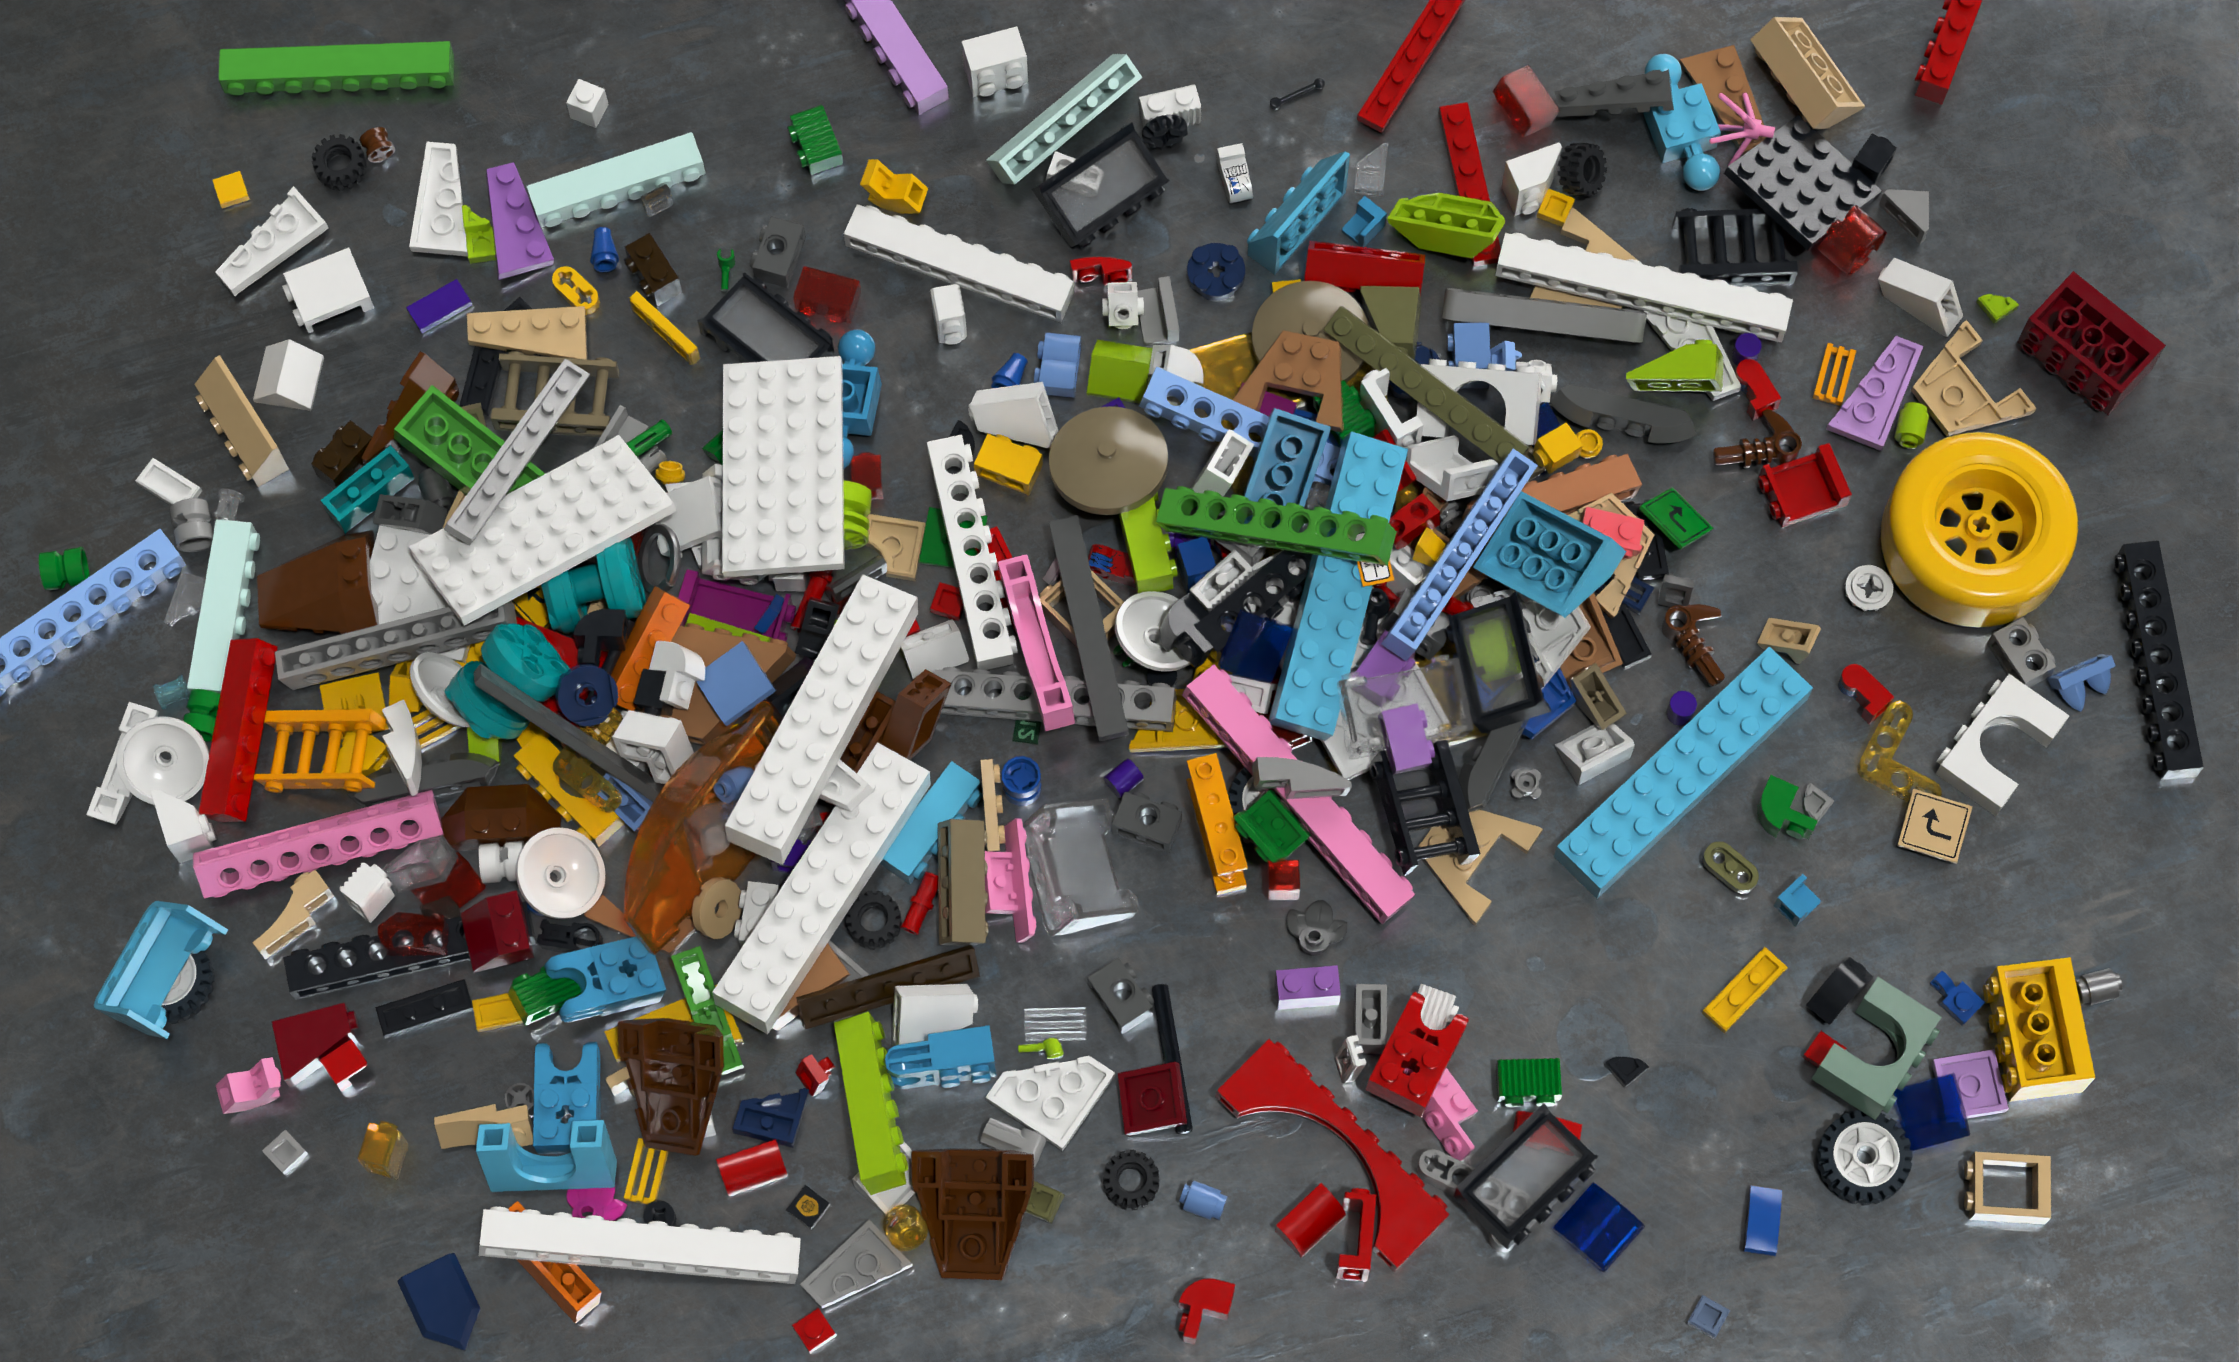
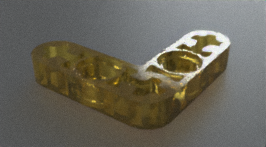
M1895 701L1887 707L1857 766L1858 773L1865 781L1908 803L1911 798L1909 790L1913 786L1914 781L1918 782L1916 789L1924 792L1927 788L1932 791L1931 794L1941 797L1942 791L1938 783L1892 760L1913 718V710L1907 703ZM1898 710L1902 711V718L1904 719L1899 721L1895 729L1890 727L1895 716L1894 714ZM1881 734L1889 735L1893 739L1894 744L1890 748H1882L1877 743V737ZM1876 753L1881 756L1876 765L1877 769L1869 772L1867 764L1871 763ZM1896 773L1903 774L1907 778V786L1899 788L1893 785L1891 781L1892 775Z
M613 707L612 711L608 714L611 718L608 723L603 721L594 726L580 728V730L606 746L612 739L623 717ZM596 728L601 731L600 734L595 732ZM566 745L553 762L554 773L604 813L615 811L622 801V794L619 789L591 768L592 762L582 755L578 758L575 756L576 751ZM567 764L572 765L569 770L565 768ZM593 775L591 785L582 789V781L587 776ZM600 790H603L610 796L608 800L605 801L598 795Z

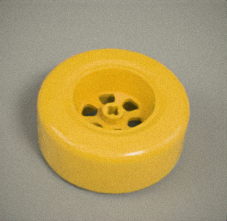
M1986 432L1953 435L1933 443L1916 455L1900 474L1885 506L1881 523V546L1885 564L1901 592L1918 608L1939 620L1954 625L1976 628L1993 627L2015 621L2042 604L2052 593L2069 565L2078 535V516L2075 501L2067 482L2058 469L2044 455L2026 443L2008 436ZM1962 497L1982 498L1981 509L1969 510L1964 504ZM1996 504L2001 505L2012 518L1998 521L1991 511ZM1945 509H1950L1960 517L1957 527H1946L1940 524V518ZM1977 527L1981 528V533L1976 531ZM2000 533H2013L2017 536L2018 539L2014 550H2006L1997 542ZM1958 538L1965 544L1966 550L1959 556L1945 542ZM1989 550L1995 559V564L1976 563V551Z

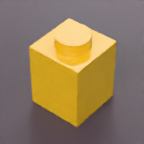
M1566 422L1537 439L1533 455L1537 464L1540 467H1545L1548 473L1551 474L1578 458L1583 445Z

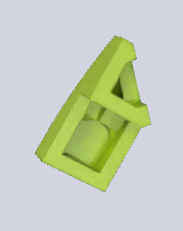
M463 205V223L470 264L496 260L494 234L490 221L472 212L471 208L467 205Z

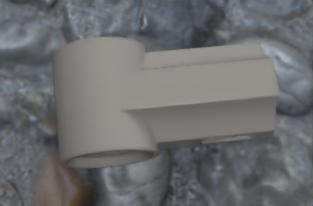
M992 1118L986 1124L980 1140L981 1145L994 1150H1015L1034 1154V1169L1047 1142L1043 1135L1025 1128L1019 1130Z

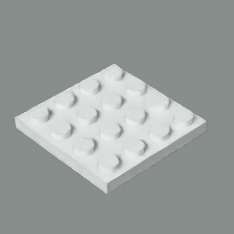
M379 525L370 559L371 592L378 605L379 624L449 607L443 596L412 556L409 546L430 536L429 534ZM470 645L439 652L438 654H442L456 662L466 663Z

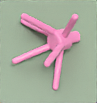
M1723 93L1718 95L1744 121V126L1718 124L1720 131H1734L1737 133L1714 137L1709 140L1711 144L1745 137V140L1728 166L1741 157L1752 139L1758 140L1759 136L1773 139L1775 127L1761 125L1762 120L1755 119L1747 93L1742 94L1747 114Z

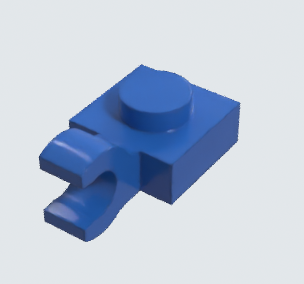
M1941 971L1930 982L1931 986L1945 997L1939 1005L1961 1026L1985 1003L1963 981L1956 987L1944 971Z

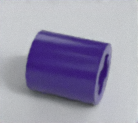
M1744 333L1737 338L1732 351V360L1736 366L1745 359L1757 361L1762 348L1760 339L1752 333Z
M1678 691L1671 697L1666 712L1667 718L1671 723L1677 726H1684L1692 720L1697 707L1694 695L1687 691Z
M1130 759L1124 760L1104 776L1105 783L1118 798H1122L1124 792L1131 791L1144 780L1141 771Z

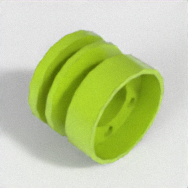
M845 480L844 550L863 547L869 541L868 529L870 523L866 517L871 513L872 493L864 485Z

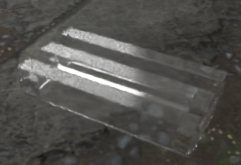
M1086 1007L1024 1009L1025 1041H1045L1049 1038H1055L1058 1041L1087 1040ZM1080 1016V1021L1031 1022V1017ZM1080 1028V1031L1031 1032V1029Z

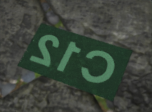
M1019 696V700H1026L1029 698L1025 696ZM1016 720L1012 741L1038 745L1041 722Z

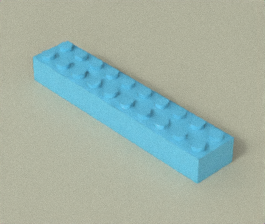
M1351 431L1343 439L1325 508L1335 514L1350 511L1360 515L1362 518L1370 519L1371 515H1377L1388 519L1389 523L1408 449ZM1336 528L1331 529L1328 532L1327 537L1332 536L1335 533ZM1312 555L1269 717L1271 725L1324 741L1334 735L1373 586H1362L1357 561Z
M1769 646L1557 846L1554 858L1598 899L1808 700L1813 687Z

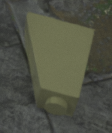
M1361 286L1362 306L1371 328L1415 360L1421 313L1420 288Z

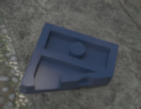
M799 1089L798 1093L783 1096L777 1093L768 1095L763 1099L752 1098L742 1100L733 1125V1133L767 1142L776 1139L777 1144L793 1148L809 1097V1089Z

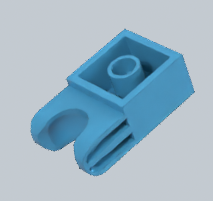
M649 934L551 957L544 965L546 973L551 979L569 978L578 983L581 988L582 994L565 1001L560 1009V1018L565 1023L598 1015L602 1017L659 1003L666 992Z
M990 1025L928 1034V1041L893 1046L885 1056V1064L894 1087L910 1089L941 1084L943 1088L959 1086L961 1081L972 1080V1083L990 1081L991 1077L996 1076Z
M588 1042L583 1045L580 1063L577 1067L568 1071H562L554 1067L553 1052L547 1043H538L535 1046L533 1147L538 1154L570 1153L572 1122L601 1120V1053L597 1042ZM571 1114L574 1116L568 1119V1123H563L562 1117L564 1115Z

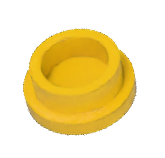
M1586 429L1576 434L1583 445L1580 457L1594 458L1601 452L1603 440L1597 432Z
M663 461L659 464V468L656 469L655 477L661 480L662 484L679 483L685 479V471L683 470V465L679 462Z

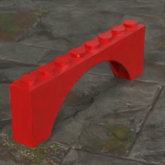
M1268 1039L1216 1091L1215 1097L1236 1118L1260 1112L1290 1113L1313 1120L1339 1136L1362 1162L1376 1195L1377 1230L1372 1251L1395 1272L1450 1215L1446 1211L1447 1205L1437 1195L1431 1197L1423 1189L1425 1186L1423 1181L1414 1173L1409 1175L1401 1167L1402 1161L1392 1151L1386 1153L1378 1145L1380 1141L1369 1129L1364 1131L1356 1124V1116L1346 1107L1341 1109L1333 1101L1335 1097L1324 1085L1318 1087L1310 1079L1312 1077L1311 1072L1301 1063L1296 1065L1288 1057L1290 1055L1289 1051L1280 1042L1277 1041L1274 1044Z

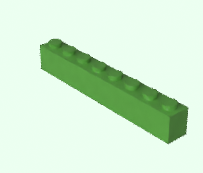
M450 41L220 49L219 82L224 93L231 95H242L246 92L271 94L275 91L299 93L304 90L328 92L333 89L357 91L362 88L386 90L391 87L414 89L420 86L443 88L454 85V53Z

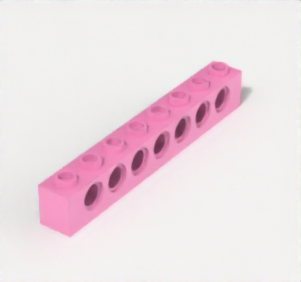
M428 790L414 796L398 798L193 853V868L204 899L208 897L218 898L234 890H248L255 888L260 883L282 881L290 875L301 872L311 873L327 865H342L348 860L357 857H372L383 850L391 848L401 849L409 843L434 840L439 835H443L441 816L433 790ZM406 820L415 821L412 825L402 824ZM376 828L386 829L382 833L373 832ZM346 836L356 837V839L352 841L343 840V838ZM316 844L326 845L323 849L313 848ZM286 852L296 853L293 857H285L283 854ZM256 860L266 861L263 865H256L253 862ZM226 868H233L236 871L233 873H226L223 870Z

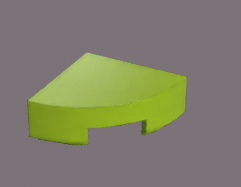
M1992 294L1983 295L1976 301L1994 324L2019 307V304L2010 297Z

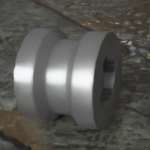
M517 1083L509 1087L504 1098L506 1107L509 1109L518 1107V1105H527L531 1117L534 1114V1090L525 1083Z

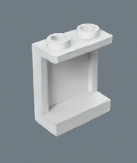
M349 247L283 273L287 284L282 286L289 302L295 301L297 309L292 311L299 326L305 324L308 333L314 331L313 324L360 305L363 312L374 309Z
M1385 368L1381 371L1373 370L1366 374L1361 381V401L1359 403L1364 410L1368 408L1372 412L1376 420L1374 429L1377 434L1387 429L1396 445L1407 449L1409 445L1421 443L1423 424L1419 417L1415 416L1401 423L1385 398L1388 392L1390 376L1388 369Z
M1455 435L1409 445L1407 463L1415 474L1416 480L1447 502L1481 494L1499 466L1493 459L1472 463L1458 453L1459 438Z
M709 475L666 493L674 502L676 512L656 522V525L664 524L674 531L679 541L681 558L683 557L682 551L714 537L722 539V480ZM659 534L657 545L660 553L670 557L667 539L664 535Z

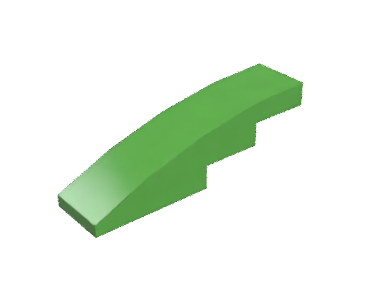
M701 946L671 956L694 1022L716 1025L723 1034L724 1068L722 1075L744 1068L724 1010L715 1005L712 993L715 985Z

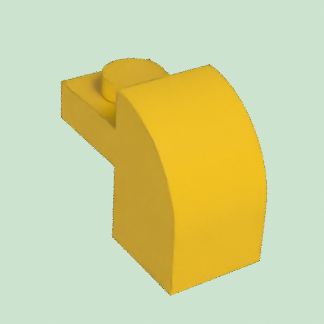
M878 159L868 160L860 183L870 193L868 200L880 208L902 214L920 213L928 191V187L912 173L894 174Z

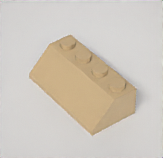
M1773 17L1750 39L1756 47L1755 52L1758 57L1766 61L1771 69L1772 77L1783 85L1787 91L1786 96L1789 101L1799 108L1803 114V120L1813 129H1828L1865 107L1803 18Z
M221 356L215 357L195 383L199 395L195 398L204 412L210 410L214 416L210 419V422L217 434L220 435L224 432L228 439L224 444L231 456L234 458L238 455L241 459L242 464L238 467L246 480L253 479L257 487H260L289 470L276 443Z

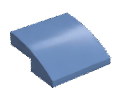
M743 641L705 667L704 681H696L726 726L776 691L768 676L759 666L750 649Z

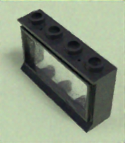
M1131 122L1100 142L1099 145L1075 159L1074 162L1053 174L1052 177L1035 186L1032 191L1068 245L1073 247L1079 244L1082 248L1095 239L1093 233L1101 228L1105 232L1119 223L1116 219L1119 215L1125 212L1129 216L1141 208V200L1147 196L1152 200L1165 191L1163 185L1170 180L1166 178Z
M745 272L743 277L704 318L697 320L700 334L704 337L708 333L716 338L717 345L723 351H727L729 348L738 355L740 363L831 357L834 354L833 338L828 332L822 328L817 330L811 325V321L804 313L800 311L794 312L788 307V302L781 295L776 294L774 296L766 290L767 286L757 277L752 279Z
M1516 591L1510 597L1455 615L1448 614L1450 626H1447V633L1451 643H1455L1457 651L1453 653V659L1457 670H1461L1463 680L1459 681V685L1464 698H1468L1469 707L1466 708V715L1470 725H1475L1481 733L1551 712L1549 704L1543 698L1541 688L1544 687V682L1535 665V660H1538L1537 653L1529 641L1528 633H1531V628L1522 612L1523 609H1526V605Z
M1543 1103L1456 1187L1453 1197L1508 1250L1514 1243L1519 1246L1529 1237L1531 1231L1528 1229L1535 1222H1538L1540 1225L1545 1222L1553 1213L1551 1207L1558 1200L1564 1203L1574 1193L1575 1190L1572 1187L1579 1180L1584 1183L1597 1170L1594 1165L1598 1156L1594 1155Z

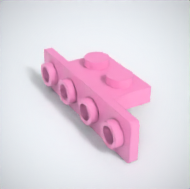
M1015 818L1004 826L1006 852L985 851V860L988 866L985 876V890L988 894L985 913L1013 914L1016 942L1024 943L1034 936L1036 919L1032 912L1033 890L1029 885L1028 876L1030 862L1026 857L1025 849L1027 835L1023 828L1022 819Z
M1409 1068L1404 1070V1073L1409 1076L1413 1072ZM1446 1068L1422 1117L1451 1157L1463 1161L1475 1149V1146L1459 1124L1473 1117L1478 1110Z

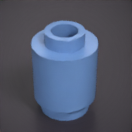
M739 766L718 774L713 782L716 796L724 803L738 800L754 770L750 767Z
M1193 1180L1191 1186L1185 1184L1179 1202L1184 1204V1211L1209 1220L1211 1218L1219 1220L1228 1196L1220 1194L1221 1190Z

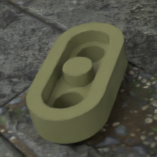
M1720 841L1713 842L1706 848L1703 855L1704 866L1725 885L1740 894L1749 893L1755 888L1759 879L1758 870L1727 843ZM1721 856L1723 863H1715L1713 857ZM1744 875L1747 878V882L1740 883L1737 880V876Z

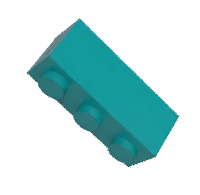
M390 445L321 499L326 513L346 534L376 510L380 494L394 496L415 478L407 462Z

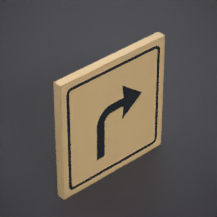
M1913 789L1897 846L1957 864L1973 806Z

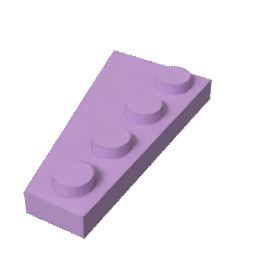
M1895 336L1875 362L1872 369L1859 383L1856 390L1829 422L1826 430L1882 451L1923 346Z

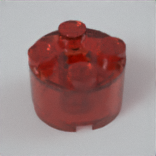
M1855 205L1849 210L1842 222L1838 219L1828 228L1827 233L1830 236L1819 245L1818 250L1842 272L1850 276L1860 270L1870 260L1868 256L1873 250L1878 251L1888 233L1860 207Z

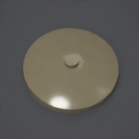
M1301 281L1286 285L1272 293L1263 302L1255 316L1252 328V348L1255 358L1259 364L1283 330L1337 341L1323 329L1340 306H1344L1368 324L1365 313L1351 295L1334 285L1319 281ZM1340 343L1342 380H1345L1347 383L1360 370L1364 360Z
M1122 407L1094 408L1073 417L1058 431L1049 452L1050 474L1053 484L1060 495L1076 508L1100 515L1120 514L1145 504L1161 488L1168 471L1167 445L1161 431L1146 416Z

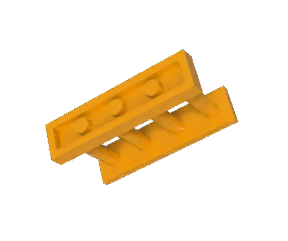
M372 709L266 711L264 722L273 727L275 732L278 733L270 774L254 775V780L265 786L264 789L266 791L282 793L283 789H345L350 792H361L362 788H375V782L362 774L368 734H372V731H384L386 718ZM328 731L330 735L323 773H309L315 737L319 735V732ZM346 731H354L356 736L349 773H335L342 735ZM293 732H302L304 734L297 773L283 774L289 737L293 735Z
M1217 753L1187 760L1191 778L1186 779V784L1216 894L1220 895L1244 889L1247 887L1243 870L1248 869L1239 833L1235 827L1236 822L1233 817Z

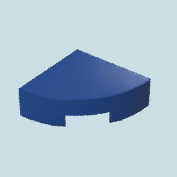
M778 594L775 595L754 627L762 634L766 633L782 609L783 597Z

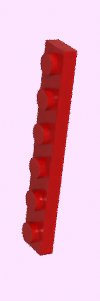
M1429 0L1358 113V121L1381 133L1384 131L1465 0Z
M1468 102L1440 106L1439 116L1457 196L1490 202ZM1498 236L1492 244L1471 258L1473 267L1498 263L1501 252Z

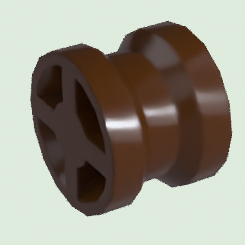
M383 127L369 129L360 136V143L362 147L367 149L366 155L370 162L384 161L395 152L392 142L387 140L388 133Z

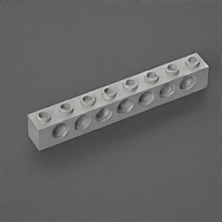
M509 601L465 626L449 606L275 652L278 680L290 689L296 690L412 660L425 652L439 653L485 641L486 637L497 625L517 624L515 606Z
M945 667L943 670L935 669V675L952 683L941 714L1043 722L1030 677L1021 676L1019 673L1012 671L1003 672L1002 675L991 674L990 671L984 669H975L973 672H962L955 667ZM1064 676L1073 706L1075 724L1096 726L1091 703L1089 702L1085 705L1077 703L1079 697L1089 696L1086 681H1080L1078 677ZM1130 680L1123 681L1122 684L1117 683L1128 728L1173 732L1177 700L1175 688L1165 683H1154L1152 686L1140 685L1139 682ZM964 686L972 688L971 692L967 695L957 694L958 690ZM992 689L1002 690L998 697L990 698L987 696L988 692ZM1022 691L1032 693L1026 700H1019L1017 698L1018 694ZM1142 700L1152 702L1151 706L1147 709L1136 707Z

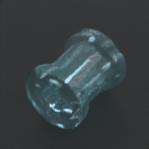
M182 674L174 681L163 685L158 683L153 685L162 710L166 709L169 704L182 699L188 701L190 692L187 689V683Z

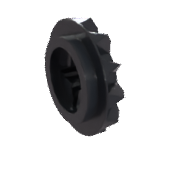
M1177 115L1156 117L1149 121L1142 130L1144 143L1148 144L1150 148L1159 147L1160 150H1163L1166 146L1173 148L1174 143H1181L1183 137L1188 135L1186 121Z

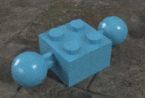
M858 329L846 332L838 343L839 356H841L842 361L845 363L842 364L844 469L850 465L854 457V448L851 441L847 438L848 434L872 435L882 386L878 368L864 366L874 357L875 342L867 332Z

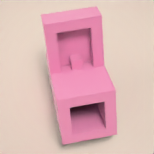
M273 1057L261 1059L250 1071L226 1074L215 1085L223 1114L247 1111L268 1104L280 1097L278 1089L281 1087V1075L278 1068L275 1067Z

